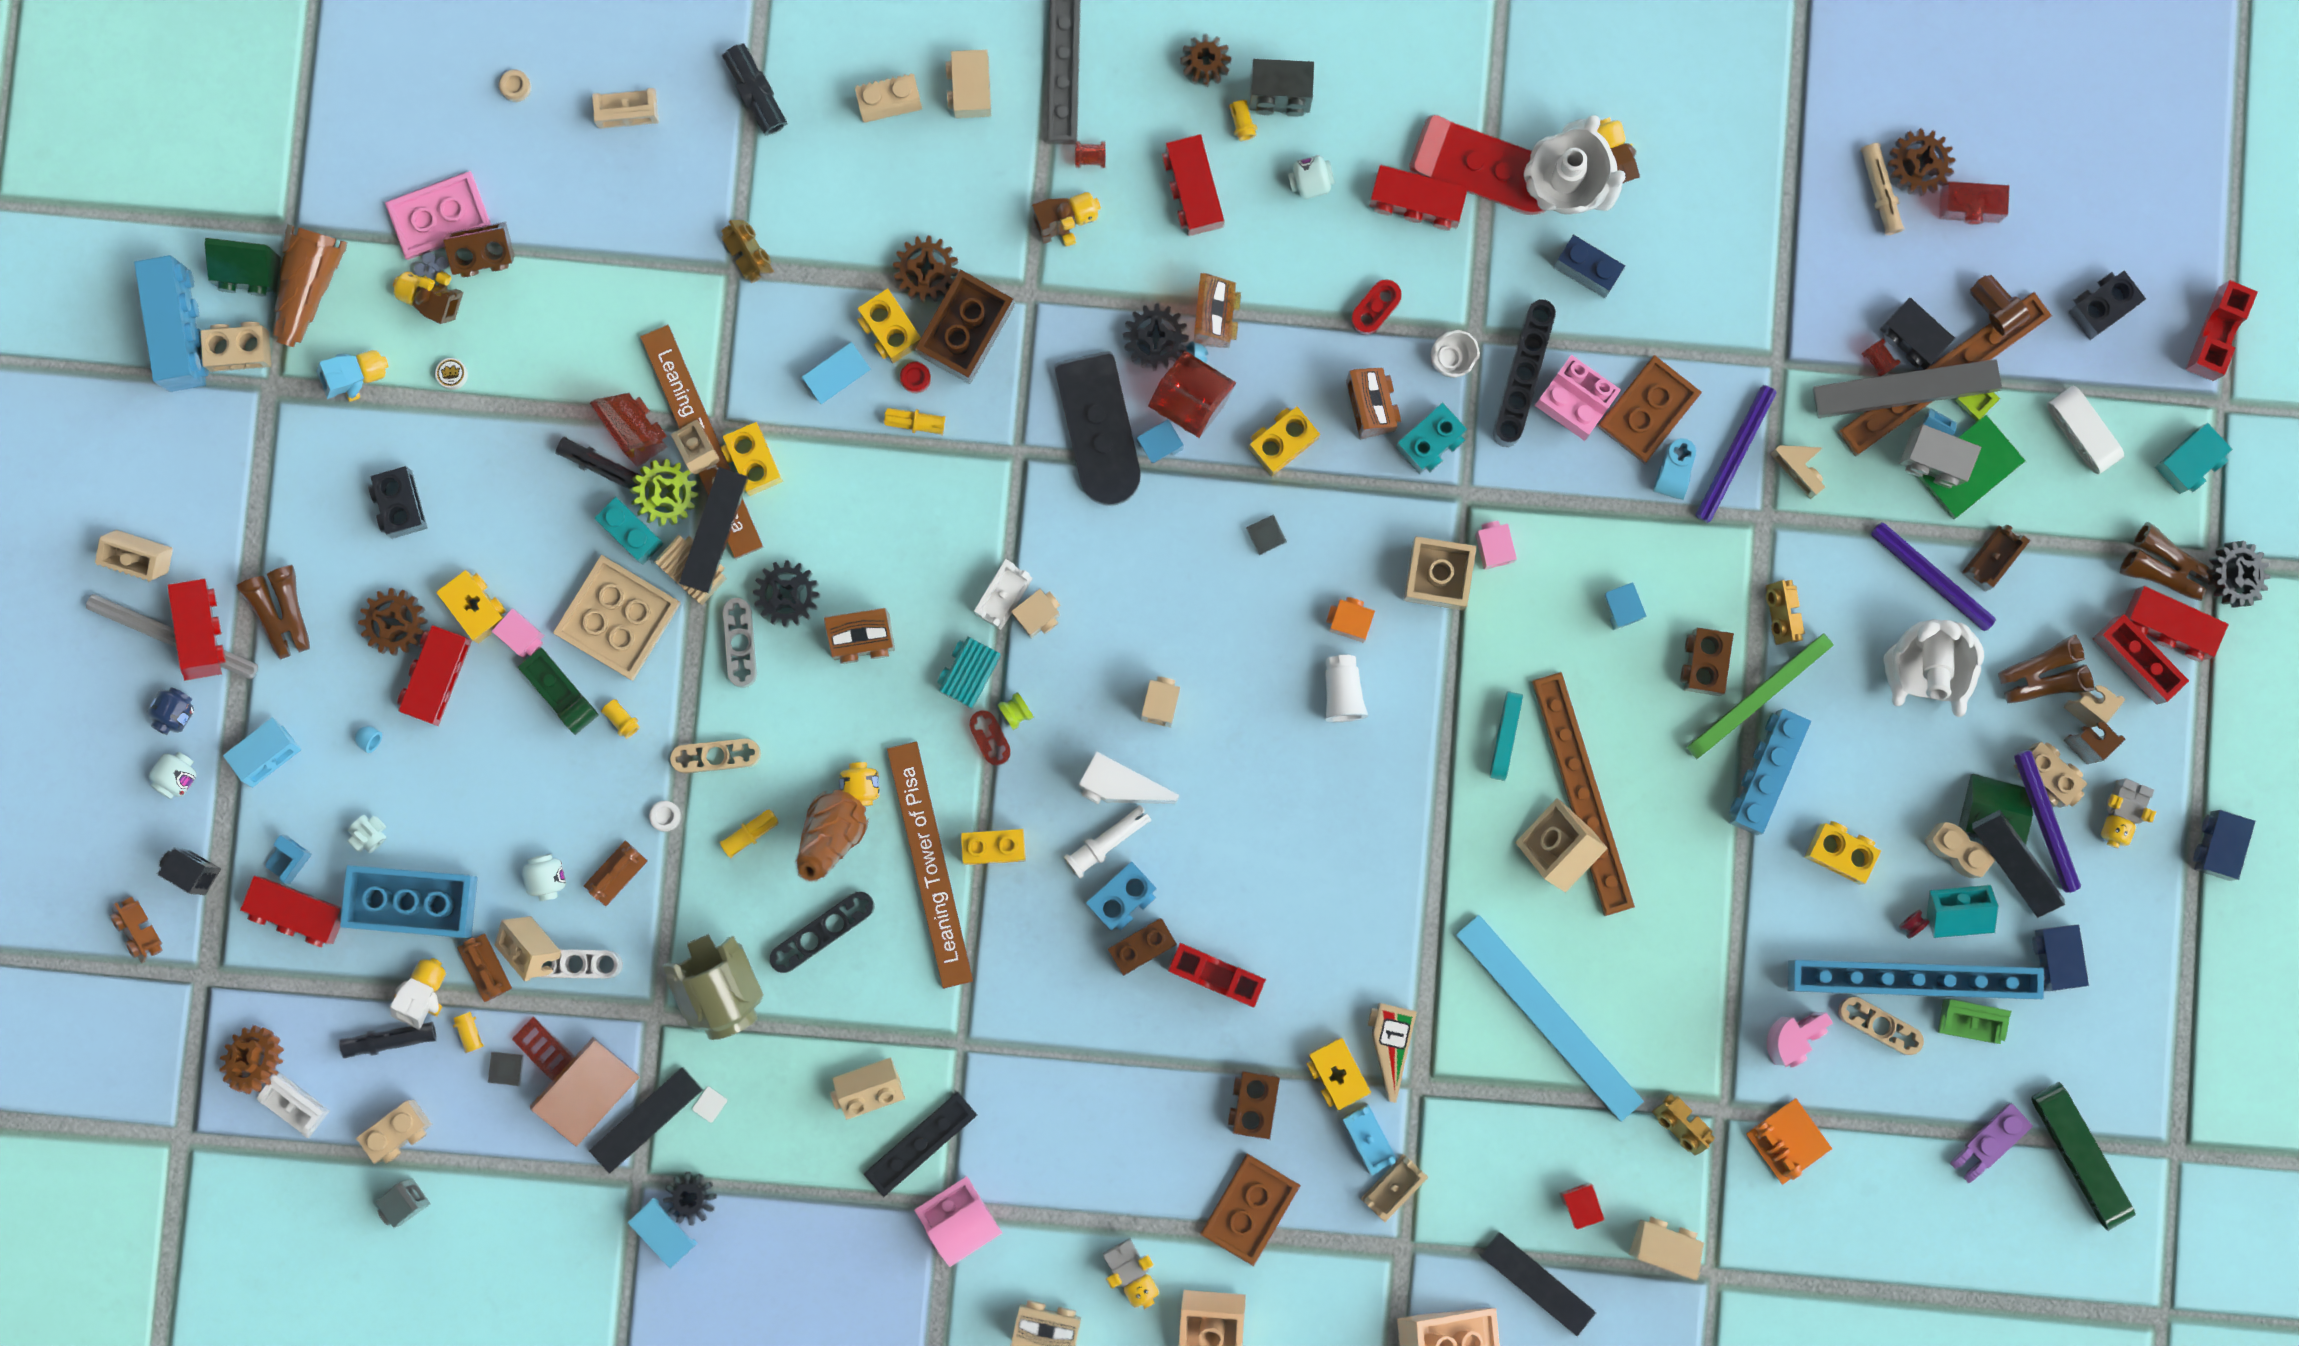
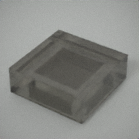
M1274 515L1246 527L1259 556L1287 543Z
M491 1052L488 1083L520 1086L524 1055Z

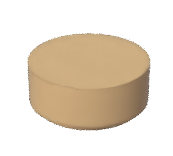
M510 70L500 78L499 88L506 99L512 102H520L530 94L531 83L522 71Z

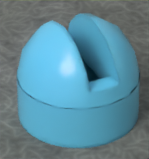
M1193 341L1186 345V352L1183 353V363L1185 365L1201 367L1208 361L1205 357L1208 355V350L1205 346Z
M362 727L355 734V742L360 749L367 753H372L379 746L383 735L382 732L374 727Z

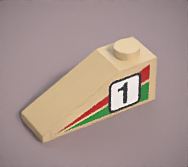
M1378 1003L1377 1009H1371L1368 1026L1373 1027L1372 1037L1387 1100L1396 1103L1417 1011Z

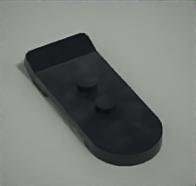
M1105 351L1058 362L1055 364L1054 369L1081 486L1086 495L1096 503L1106 506L1122 504L1129 500L1137 491L1140 484L1141 471L1115 357L1112 352Z

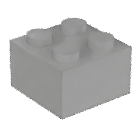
M1923 424L1912 430L1899 464L1906 466L1905 471L1918 477H1923V474L1935 478L1934 483L1951 488L1952 486L1968 482L1981 447Z

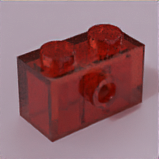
M1949 181L1940 189L1939 219L1965 221L1966 224L1972 225L1982 224L1983 222L2000 223L2008 216L2010 185Z

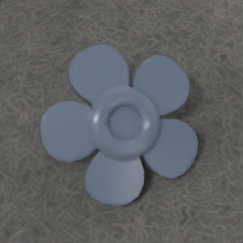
M428 252L422 256V261L425 264H416L414 272L418 276L426 274V277L434 280L436 283L437 273L446 269L449 266V261L445 257H439L436 260L435 255Z

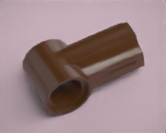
M1992 275L1981 277L1970 288V294L1988 313L1992 326L2000 335L2005 336L2030 319V314L2025 304L2018 297H2011Z

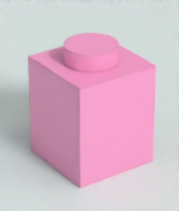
M1499 521L1481 525L1482 530H1479L1475 536L1484 570L1514 563L1517 557L1509 525H1500Z
M513 608L492 630L496 636L523 658L535 653L543 645V642L540 640L545 636Z

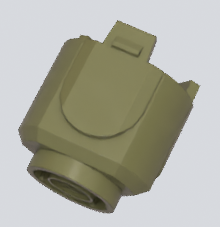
M709 934L687 943L691 958L679 965L666 963L662 966L668 985L688 1026L705 1030L710 1040H718L734 1035L756 1021L758 1016L754 1008L761 1002L764 994L742 945L736 942L734 936L728 937L717 947Z

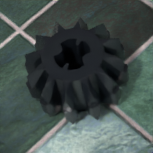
M689 1171L685 1173V1183L678 1175L673 1178L678 1188L672 1185L665 1187V1190L673 1194V1197L663 1198V1203H673L674 1207L668 1209L667 1214L672 1215L678 1211L677 1223H682L687 1215L688 1224L694 1225L696 1221L695 1214L703 1222L707 1219L703 1209L709 1212L714 1211L715 1207L707 1203V1200L716 1199L717 1194H707L706 1190L710 1189L713 1183L710 1181L702 1186L703 1174H698L693 1182V1175ZM685 1191L689 1194L694 1192L697 1195V1198L694 1199L697 1202L695 1206L692 1203L687 1205L684 1203L683 1198L687 1197L683 1195Z

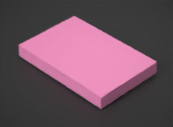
M471 171L385 202L407 261L445 247L443 239L446 233L491 225Z

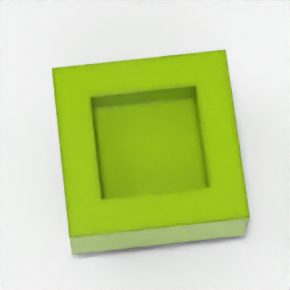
M1992 392L1958 397L1955 401L1977 422L2000 398Z

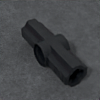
M743 43L727 49L722 54V58L737 83L735 86L746 107L751 109L761 131L767 136L782 130L788 123L773 97L774 92L762 70L759 71L746 45Z

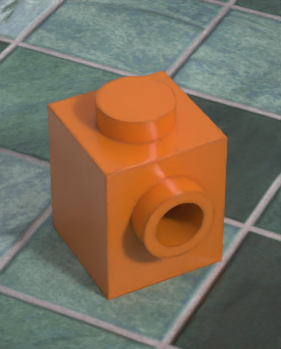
M1347 597L1346 601L1340 599L1337 606L1331 605L1326 619V622L1331 624L1329 632L1364 643L1375 610L1363 607V601L1352 597Z

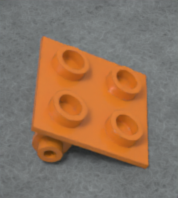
M1797 1098L1746 1133L1782 1185L1790 1179L1795 1180L1801 1176L1805 1168L1832 1150L1830 1144Z

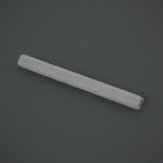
M95 594L89 597L86 603L88 610L177 648L174 628ZM224 650L226 663H221V667L248 679L254 678L258 670L257 664Z

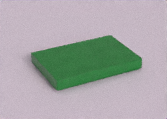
M1987 414L1958 437L1981 447L1968 482L1946 488L1934 483V477L1924 474L1923 477H1919L1953 519L1959 517L2026 461Z

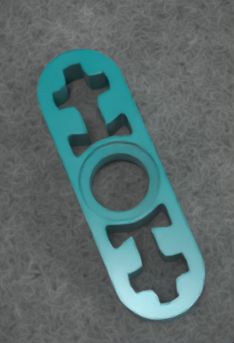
M1510 691L1506 693L1489 777L1492 779L1505 781L1507 778L1523 694Z

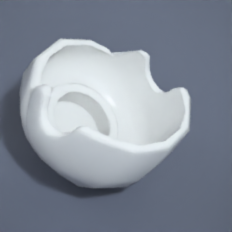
M1455 330L1444 333L1435 341L1430 356L1433 367L1442 376L1457 378L1472 370L1480 356L1477 341L1468 332Z

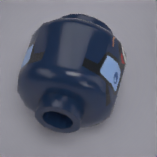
M173 687L169 691L160 690L147 710L148 717L153 721L151 727L165 735L169 731L175 733L182 732L194 713V707L191 704L192 698Z

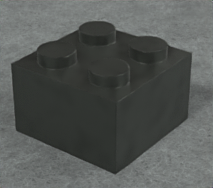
M1253 59L1249 110H1256V114L1272 115L1274 111L1286 112V115L1292 117L1304 116V113H1310L1313 99L1314 62Z

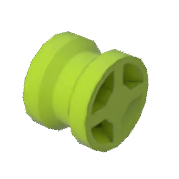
M1018 692L1013 694L1012 699L1008 702L997 704L1013 731L1019 727L1020 722L1024 720L1029 721L1034 718Z

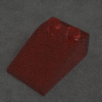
M630 393L594 399L590 402V405L619 447L637 468L667 448L663 441L667 437L666 433L658 422L651 424L646 416L650 410L641 397L634 399Z

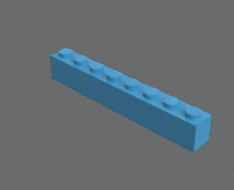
M1788 960L1787 991L2044 999V968Z

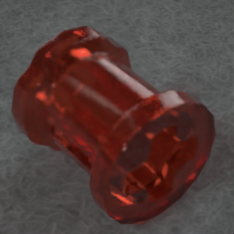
M1075 141V168H1080L1081 165H1100L1101 168H1106V141H1101L1100 144H1081L1080 141Z
M1883 338L1861 354L1864 358L1867 357L1877 371V377L1884 376L1901 363L1899 359H1894L1886 348V341Z

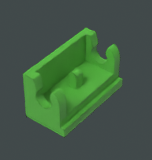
M1943 999L1938 1033L2001 1044V1041H2005L2011 1011Z

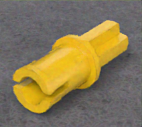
M887 408L884 424L891 427L910 429L912 433L923 431L943 435L946 416L919 413V409L912 412Z
M770 809L766 810L746 825L742 823V828L723 841H720L719 844L731 859L752 842L756 844V839L778 825V819Z

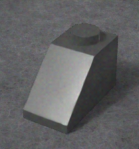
M414 1179L399 1182L376 1202L380 1208L377 1210L378 1215L386 1225L391 1224L393 1228L401 1226L430 1205V1202Z

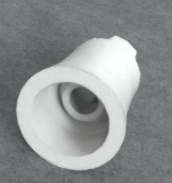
M1338 655L1326 658L1327 705L1325 721L1348 722L1368 717L1362 695L1359 668L1356 667V656Z

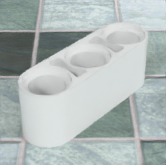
M2069 387L2047 403L2049 413L2093 473L2099 475L2124 458V452L2120 444L2077 387Z
M560 950V958L552 961L551 969L553 972L541 977L609 979L620 974L623 961L620 955L613 951ZM575 955H578L583 960V968L578 973L572 972L569 968V960ZM605 956H610L614 960V968L609 973H604L599 965L601 959Z

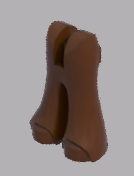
M2146 522L2134 539L2133 546L2137 547V549L2130 550L2120 566L2119 573L2128 577L2145 579L2161 584L2188 598L2202 601L2207 590L2198 583L2188 579L2187 576L2189 574L2200 581L2208 583L2210 580H2213V576L2207 573V570L2210 568L2178 548L2156 526ZM2142 550H2144V551H2146V552H2149V553H2151V554H2153V555H2155V556H2157V557H2159V558L2165 560V561L2168 562L2174 569H2172V568L2168 567L2167 565L2163 564L2162 562H2160V561L2154 559L2153 557L2149 556L2148 554H2146V553L2143 552Z
M293 565L280 567L266 573L278 599L282 619L278 616L264 576L253 577L236 585L242 597L248 602L259 618L271 647L280 660L291 656L288 641L284 636L285 632L290 631L292 640L299 653L310 649L308 633L299 607L296 574Z
M2077 635L2069 636L2048 651L1999 672L1998 677L2001 684L2016 682L2024 677L2027 685L2017 686L2012 690L2004 692L2007 703H2019L2058 693L2094 691L2093 677L2085 664L2047 677H2039L2040 674L2049 670L2085 660L2084 650Z

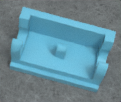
M850 342L801 378L817 401L823 404L870 371L871 368L854 344Z
M272 717L223 756L239 779L253 788L301 751V748L283 725L280 726L276 719Z
M1369 1104L1341 1118L1370 1175H1374L1380 1172L1382 1168L1393 1165L1396 1162L1397 1158Z
M653 1198L628 1224L669 1268H672L698 1243L694 1239L691 1240L658 1205L659 1201Z

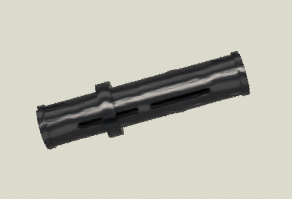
M565 436L560 440L555 451L556 455H560L578 464L579 468L584 471L589 469L629 490L632 487L638 486L632 479L636 475H642L596 453V449L592 447L585 448L567 439Z
M432 1021L422 1024L420 1030L408 1026L377 1033L374 1030L368 1031L367 1035L340 1039L339 1046L343 1059L369 1053L373 1056L378 1055L380 1051L424 1042H434L437 1040V1035Z

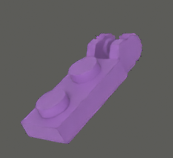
M2009 1103L1965 1144L1966 1147L1952 1159L1950 1164L1957 1169L1965 1164L1973 1154L1979 1162L1969 1169L1963 1177L1968 1183H1971L1986 1168H1990L2033 1125L2012 1103Z

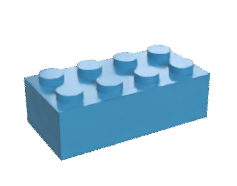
M171 255L135 261L134 265L153 382L169 392L206 386L205 376L209 375V370L204 368L200 350V347H202L200 328L197 329L195 317H199V308L196 300L192 299L190 288L194 287V278L191 270H187V267Z
M347 865L340 927L472 938L478 877Z

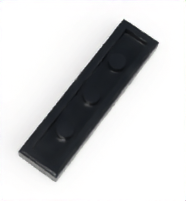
M718 467L679 581L680 585L710 594L749 480L748 476Z
M2001 810L1972 823L1973 830L2037 918L2065 905V899Z
M684 1067L680 1068L593 1146L589 1152L611 1174L704 1089Z
M956 1092L864 1173L865 1177L884 1198L978 1114L961 1094Z
M1501 1232L1496 1234L1479 1255L1577 1337L1597 1313Z

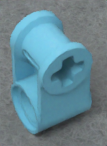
M1680 438L1667 447L1655 480L1653 492L1680 500L1684 499L1696 456L1695 445L1690 440ZM1683 447V453L1687 457L1680 461L1677 459L1678 454L1674 453V451Z

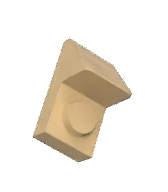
M698 419L671 434L686 466L694 475L720 461Z
M1780 445L1770 453L1810 499L1825 488L1820 473L1813 467L1808 468L1805 465L1822 449L1821 447Z

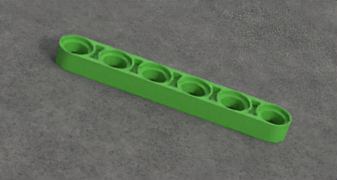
M1825 633L1820 635L1687 746V749L1696 760L1826 653L1834 644Z

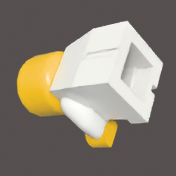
M434 958L430 960L421 959L411 974L410 979L404 981L396 988L395 999L390 1006L391 1017L401 1022H406L408 1025L420 1030L427 1013L438 1016L442 1005L438 1003L437 995L434 992L439 989L446 976V971L441 966L442 963Z

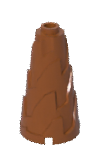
M287 224L282 251L284 255L280 269V286L274 310L276 317L273 335L278 336L277 343L294 347L296 342H302L309 323L313 322L321 298L329 287L334 271L338 268L341 258L346 252L348 242L340 240L337 248L334 247L337 240L335 238L298 228L297 235L293 234L295 226Z
M834 790L833 793L825 794V791L819 794L810 804L801 835L799 851L795 860L798 875L802 879L812 882L818 881L822 877L824 878L837 862L862 840L868 828L869 817L866 820V808L860 800L848 792Z

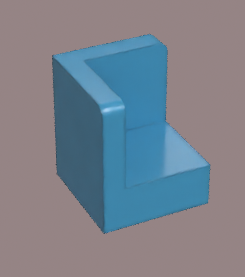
M1169 419L1137 437L1139 447L1143 448L1151 463H1156L1171 453L1174 456L1184 449V444Z
M1633 582L1605 593V598L1613 616L1610 618V622L1614 630L1647 617Z
M280 835L273 844L277 849L267 861L265 867L279 877L278 880L282 883L291 884L312 853L290 837Z

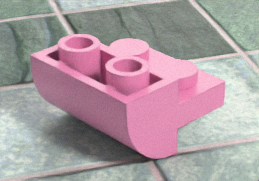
M1571 355L1535 406L1585 441L1621 389Z
M1814 1012L1798 1022L1795 1021L1794 1017L1779 1018L1772 1025L1767 1036V1050L1774 1065L1791 1066L1793 1068L1806 1061L1808 1058L1805 1054L1812 1051L1807 1040L1811 1039V1041H1814L1828 1033L1826 1027L1833 1024L1827 1012Z
M967 1176L914 1210L926 1229L930 1240L949 1267L1002 1234L989 1209Z

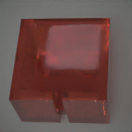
M1184 351L1173 367L1160 380L1148 407L1179 425L1185 431L1200 438L1224 408L1237 382L1189 352Z

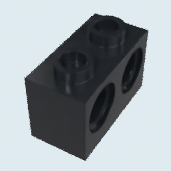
M2125 270L2117 276L2113 272L2109 273L2097 282L2100 286L2098 290L2092 294L2089 290H2086L2073 300L2076 306L2068 312L2090 340L2146 300V297ZM2113 287L2121 290L2123 294L2122 301L2113 297ZM2088 305H2093L2098 309V318H2093L2089 315Z
M404 466L370 476L373 485L368 486L373 503H378L380 514L376 515L381 532H385L387 536L393 539L428 529L411 469ZM394 481L398 482V492L393 496H387V485ZM402 510L406 511V521L401 525H395L393 520L395 514Z
M173 848L172 851H167L159 862L161 869L157 875L189 894L206 895L221 868L191 850Z

